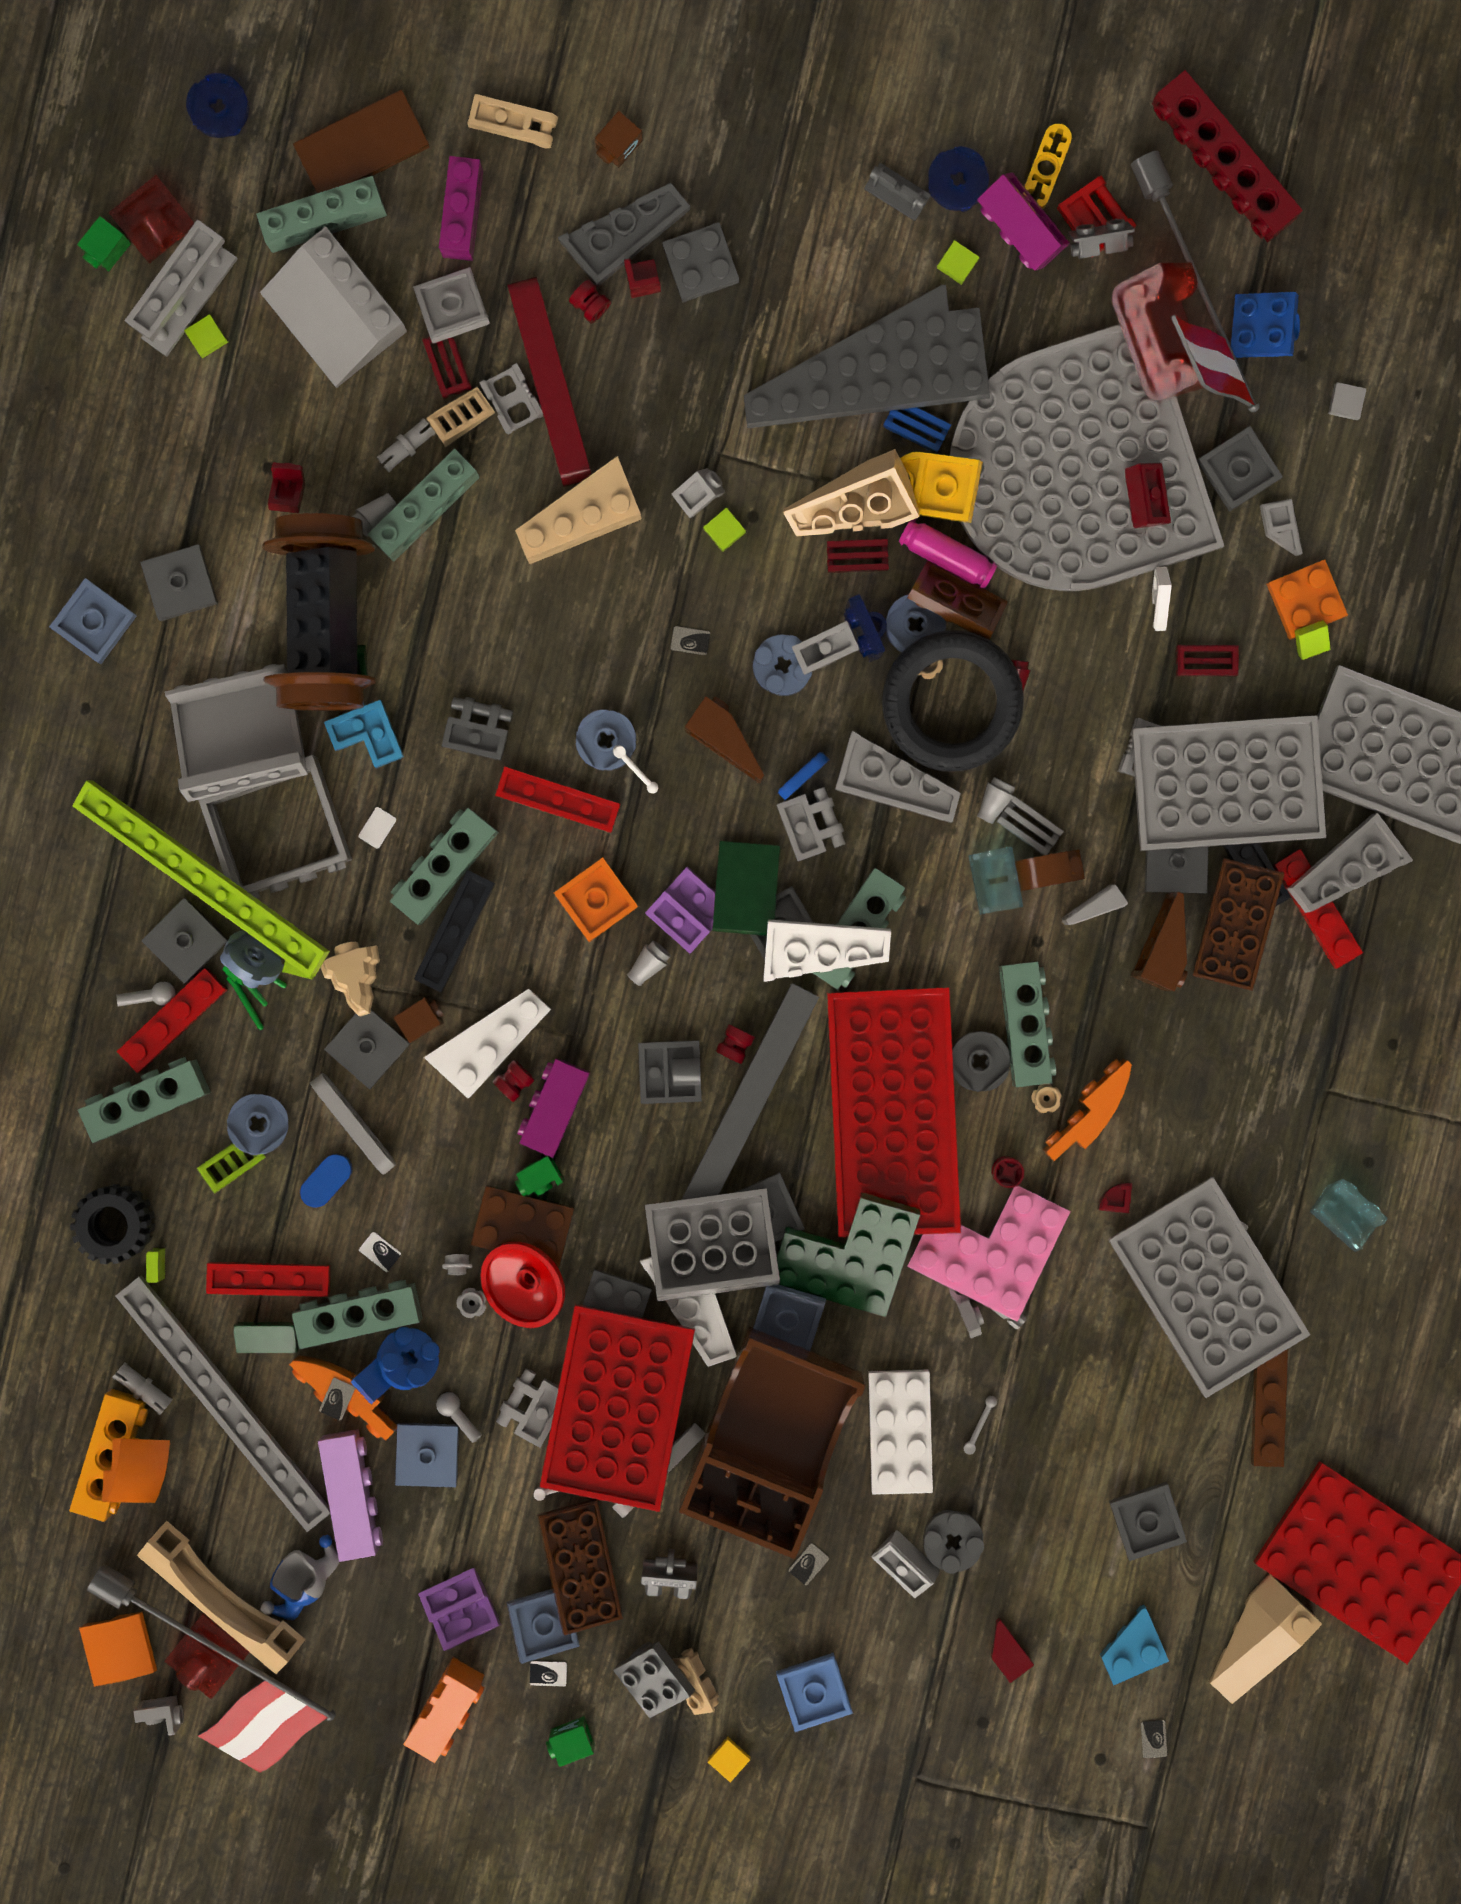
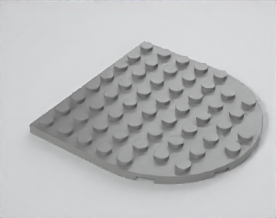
M1150 315L1044 348L1012 361L988 380L990 398L969 401L963 411L954 433L950 456L977 459L983 463L972 522L960 521L977 549L990 562H995L1000 570L1010 576L1044 589L1057 591L1090 590L1153 571L1156 567L1172 565L1224 547ZM1139 463H1162L1171 523L1145 528L1133 527L1125 477L1126 468Z

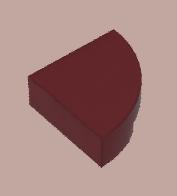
M1123 1182L1110 1187L1102 1195L1097 1209L1129 1213L1132 1183Z

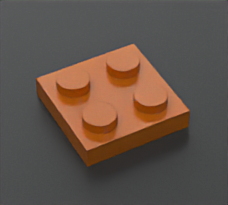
M1325 559L1266 584L1289 640L1295 638V630L1322 620L1329 624L1348 616Z
M603 857L554 892L588 942H591L638 908L636 902Z

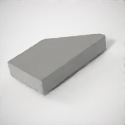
M1292 499L1262 504L1260 510L1266 537L1295 556L1303 554Z

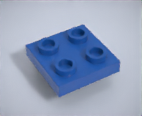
M1296 292L1235 294L1231 348L1236 358L1293 356L1294 342L1298 339L1300 333V318L1297 312L1299 295Z

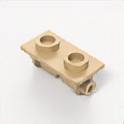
M689 1648L681 1653L682 1657L672 1659L695 1689L691 1697L686 1699L687 1704L694 1715L712 1713L715 1711L714 1707L719 1704L717 1700L719 1695L709 1676L700 1680L699 1676L706 1670L699 1658L698 1652H694L692 1648Z

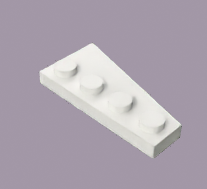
M768 919L764 982L772 981L776 978L802 976V974L819 971L821 973L844 967L852 968L889 962L891 929Z
M527 989L424 1058L469 1099L549 1013L551 1008L530 989Z
M652 1256L640 1260V1263L655 1284ZM716 1293L666 1300L671 1311L682 1326L695 1328L693 1345L708 1367L737 1357Z

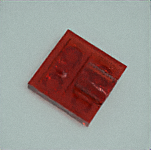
M157 175L108 212L148 263H151L184 237L194 225L193 220Z
M205 1613L191 1627V1630L242 1660L250 1653ZM187 1634L164 1661L177 1671L176 1676L185 1687L193 1691L199 1689L210 1699L215 1696L239 1666Z

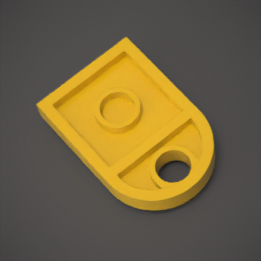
M912 452L900 458L910 476V483L920 516L972 522L982 461L924 452Z

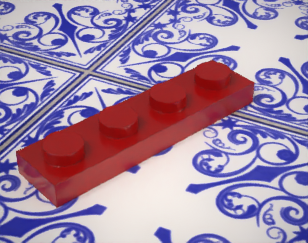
M508 767L503 769L495 794L497 797L612 833L621 806L619 803Z
M1301 849L1294 851L1272 865L1276 871L1284 872L1282 883L1286 889L1311 868ZM1288 891L1334 969H1338L1363 953L1333 902L1312 912L1305 913Z
M204 968L116 1052L137 1074L141 1073L228 989L208 968Z
M207 1263L206 1294L328 1297L330 1295L331 1265Z

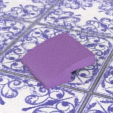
M687 866L645 914L688 953H691L712 930L715 890Z
M475 1568L469 1569L418 1594L428 1620L433 1623L444 1651L452 1649L501 1625Z

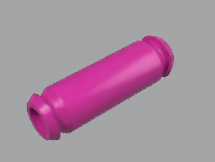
M916 519L908 522L899 539L901 546L905 544L911 552L971 584L981 585L980 588H986L997 568L995 562L993 564L990 563L986 556L925 523L918 524L915 522Z

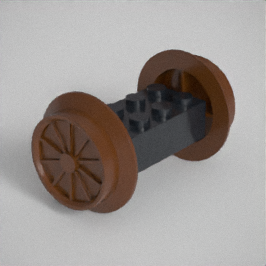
M302 513L277 517L275 519V537L265 541L262 544V548L271 553L286 555L287 673L268 675L263 677V681L276 688V706L279 708L309 711H338L363 708L364 688L375 684L376 678L357 674V556L374 552L375 545L363 539V522L355 517L325 513Z

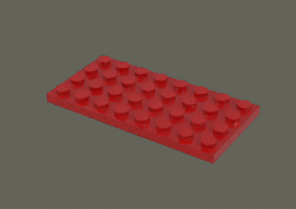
M950 988L827 993L838 1236L847 1237L861 1192L921 1209L914 1235L961 1233Z

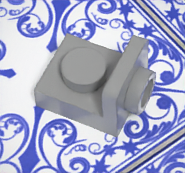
M706 468L695 472L672 493V496L688 517L691 518L712 500L722 496L725 490L721 486L722 481L714 471Z
M177 1696L140 1701L133 1711L135 1723L145 1722L146 1725H154L166 1719L169 1736L175 1735L184 1722L183 1707L178 1705Z

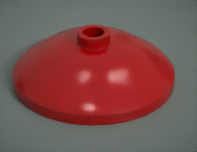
M507 1242L497 1246L485 1258L480 1276L483 1293L490 1306L503 1319L520 1327L537 1328L548 1324L559 1314L565 1300L564 1281L558 1267L546 1253L524 1242Z

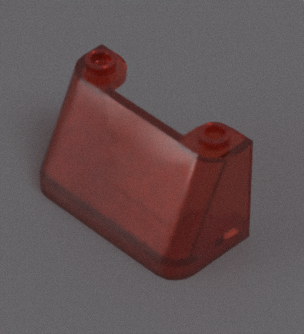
M1192 262L1158 263L1121 282L1112 293V304L1146 395L1152 400H1165L1204 388L1198 380L1171 318L1173 315H1176L1189 323L1181 301L1192 296L1197 289L1198 281Z

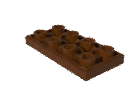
M402 89L293 143L317 193L374 176L430 148Z
M1223 858L1193 976L1253 991L1284 872Z
M592 1499L537 1514L563 1635H569L623 1619L598 1501Z

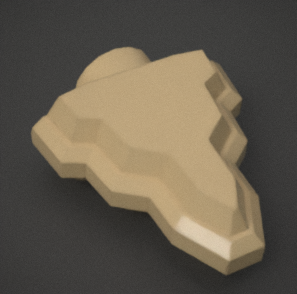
M358 942L340 944L334 948L336 956L324 960L321 965L324 978L331 979L335 990L345 994L347 1004L358 1016L370 1014L373 1002L371 985L377 978L375 966L380 962L378 946L359 948Z

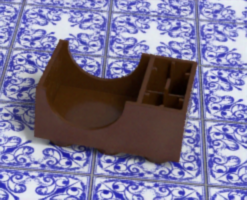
M749 1327L680 1495L679 1513L796 1559L822 1495L826 1472L839 1434L853 1404L859 1396H862L866 1384L862 1372Z

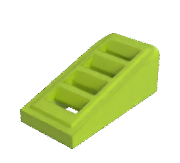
M232 1143L197 1167V1170L215 1194L266 1157L264 1154L252 1155L254 1158L249 1161L244 1153ZM233 1151L243 1163V1166L238 1168L229 1155ZM223 1158L233 1171L230 1175L227 1174L219 1163ZM212 1166L216 1168L223 1178L219 1183L209 1170Z

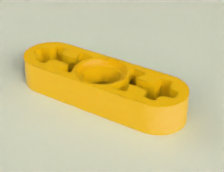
M1053 124L1047 128L1024 186L1032 194L1037 182L1043 184L1039 197L1042 199L1037 200L1042 209L1048 203L1072 139L1069 128L1063 124ZM1058 133L1062 135L1061 141L1063 142L1058 144L1054 154L1049 152L1053 143V139L1050 137H1054ZM1044 160L1050 161L1054 165L1055 171L1048 176L1042 175L1038 170V164Z

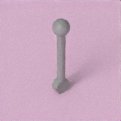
M988 1396L985 1400L986 1407L972 1437L963 1446L966 1454L971 1455L976 1450L975 1442L991 1408L997 1405V1399L994 1396Z

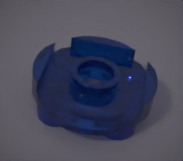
M221 73L204 76L205 79L201 80L198 84L195 82L190 88L186 100V108L195 127L203 134L213 138L238 135L249 115V101L239 83L234 78ZM218 99H222L225 108L219 113H215V110L210 105L211 103H217Z
M962 146L939 153L933 160L928 173L929 194L939 205L953 211L959 210L964 212L970 210L972 206L979 203L977 199L987 190L989 184V172H987L982 156L973 149ZM958 172H962L964 174L963 180L966 183L956 186L953 184L950 175H957Z

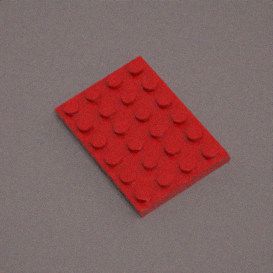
M575 1305L540 1488L660 1512L695 1328Z
M1321 1461L1318 1462L1253 1561L1257 1566L1407 1665L1461 1584V1554Z

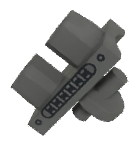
M669 1549L668 1557L656 1556V1560L644 1559L641 1584L645 1585L646 1595H662V1586L675 1587L674 1596L677 1598L689 1599L692 1589H696L698 1564L686 1563V1559L674 1558L675 1549Z

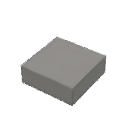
M1339 382L1334 384L1328 414L1359 420L1366 388Z

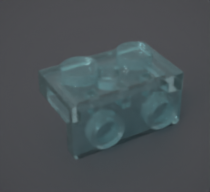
M1344 1179L1327 1185L1310 1210L1317 1219L1354 1252L1361 1250L1375 1228L1385 1224L1387 1221V1217L1380 1212L1377 1205L1369 1202L1358 1192L1352 1183Z

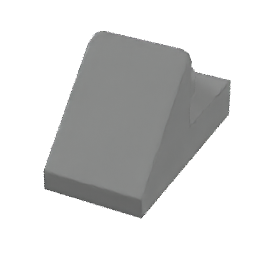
M849 621L792 646L804 675L836 662V660L861 649Z

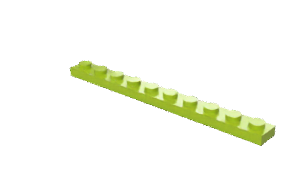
M93 780L85 782L72 805L74 808L309 978L316 976L330 952L328 949Z

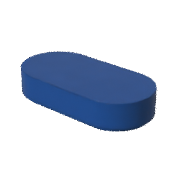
M819 752L778 790V794L784 800H787L830 759L823 752Z
M342 1154L328 1156L302 1184L300 1189L302 1201L313 1208L325 1205L350 1178L352 1174L350 1160Z

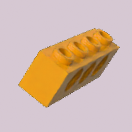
M111 1389L104 1395L70 1506V1512L105 1522L112 1514L116 1515L121 1502H102V1490L97 1487L96 1481L98 1478L103 1479V1472L112 1468V1462L106 1458L105 1451L106 1449H113V1439H139L136 1438L138 1428L144 1426L148 1415V1409H145L146 1403L140 1398L136 1400L132 1397L133 1395ZM115 1420H120L126 1425V1433L116 1431L114 1427Z

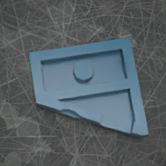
M1145 1605L1140 1606L1136 1610L1137 1614L1128 1625H1124L1117 1633L1116 1639L1109 1643L1100 1653L1113 1685L1169 1662Z

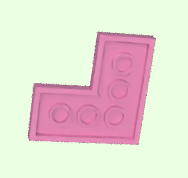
M1020 1186L1014 1187L989 1239L962 1225L961 1233L923 1234L907 1267L1018 1322L1071 1211Z

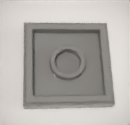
M471 267L413 286L433 344L490 324Z

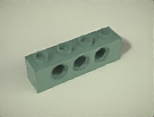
M370 176L256 213L265 243L270 251L275 253L307 242L324 227H327L331 234L385 217L387 213L374 177Z
M453 449L367 535L394 562L480 478L477 471L456 449Z
M467 808L465 812L460 809L449 822L452 825L445 835L441 832L430 844L433 850L426 858L423 856L419 857L410 869L413 874L406 882L401 879L391 891V894L394 896L390 902L417 925L424 923L499 833L470 808ZM460 833H466L470 840L468 847L463 850H458L454 845V839ZM441 856H446L450 861V867L445 873H438L435 869V861ZM422 879L427 880L430 884V892L424 897H420L415 891L417 882Z
M874 868L836 925L851 926L854 922H861L866 927L886 929L889 922L885 918L891 909L897 912L906 899V896L902 894L905 887ZM875 896L882 900L883 909L879 914H872L868 911L867 901L869 898ZM844 967L821 973L820 971L813 972V974L838 990L841 985L845 988L848 986L855 972L851 970L852 968Z
M1038 962L1000 965L998 967L1007 1044L1010 1054L1012 1086L1024 1087L1052 1083V1076H1056V1064L1054 1057L1049 1058L1048 1046L1053 1045L1051 1028H1046L1045 1016L1049 1015V1004L1047 997L1042 998L1041 985H1046L1044 967H1039ZM1022 985H1028L1032 990V997L1027 1002H1021L1017 996V991ZM1027 1015L1033 1016L1036 1021V1026L1031 1032H1024L1021 1028V1020ZM1031 1045H1035L1039 1050V1057L1034 1062H1028L1024 1057L1026 1048Z
M186 1057L169 1063L170 1070L159 1074L158 1069L140 1076L142 1082L132 1086L130 1081L112 1088L114 1094L104 1098L101 1093L85 1100L86 1106L78 1109V1112L91 1142L95 1143L211 1093L197 1059L187 1062ZM168 1078H172L177 1082L178 1089L174 1095L168 1093L165 1088ZM141 1090L146 1091L150 1097L149 1104L146 1107L140 1105L137 1100L138 1093ZM113 1102L119 1104L122 1110L121 1116L118 1119L110 1114V1106Z
M399 1280L389 1283L388 1289L377 1291L376 1286L358 1290L359 1295L347 1298V1294L342 1293L328 1297L329 1302L318 1304L317 1300L300 1303L299 1309L292 1313L299 1349L419 1323L423 1317L415 1283L407 1284L406 1280ZM381 1299H389L393 1303L394 1311L392 1313H384L380 1309L379 1302ZM356 1305L363 1309L364 1318L362 1320L352 1318L350 1315L351 1306ZM321 1313H330L334 1317V1325L331 1327L323 1325L320 1320Z

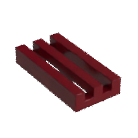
M430 337L422 339L443 399L448 398L452 394H460L464 390H471L472 388L454 337L448 338V342L463 381L461 384L456 382L443 342L439 341L436 343L452 386L449 388L445 387L431 347L433 343Z
M888 539L827 541L828 573L888 571ZM881 547L879 552L833 553V549ZM881 558L882 564L834 565L833 560Z
M1239 645L1176 646V676H1238ZM1184 652H1232L1231 658H1184ZM1184 664H1231V669H1184Z

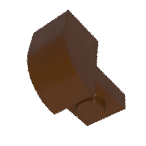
M1079 849L1012 862L1017 892L1085 879Z

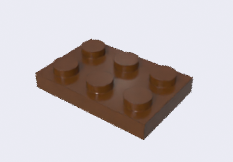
M928 560L907 597L919 607L926 608L940 615L947 622L955 623L969 632L980 635L990 640L1008 603V601L980 588L976 584H971Z
M486 1185L471 1245L494 1250L503 1243L524 1242L542 1250L553 1260L557 1267H560L575 1207L528 1195L523 1197L520 1193Z

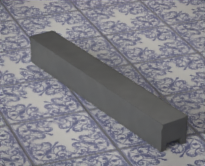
M793 983L789 986L686 1188L682 1200L719 1195L819 999L818 996Z

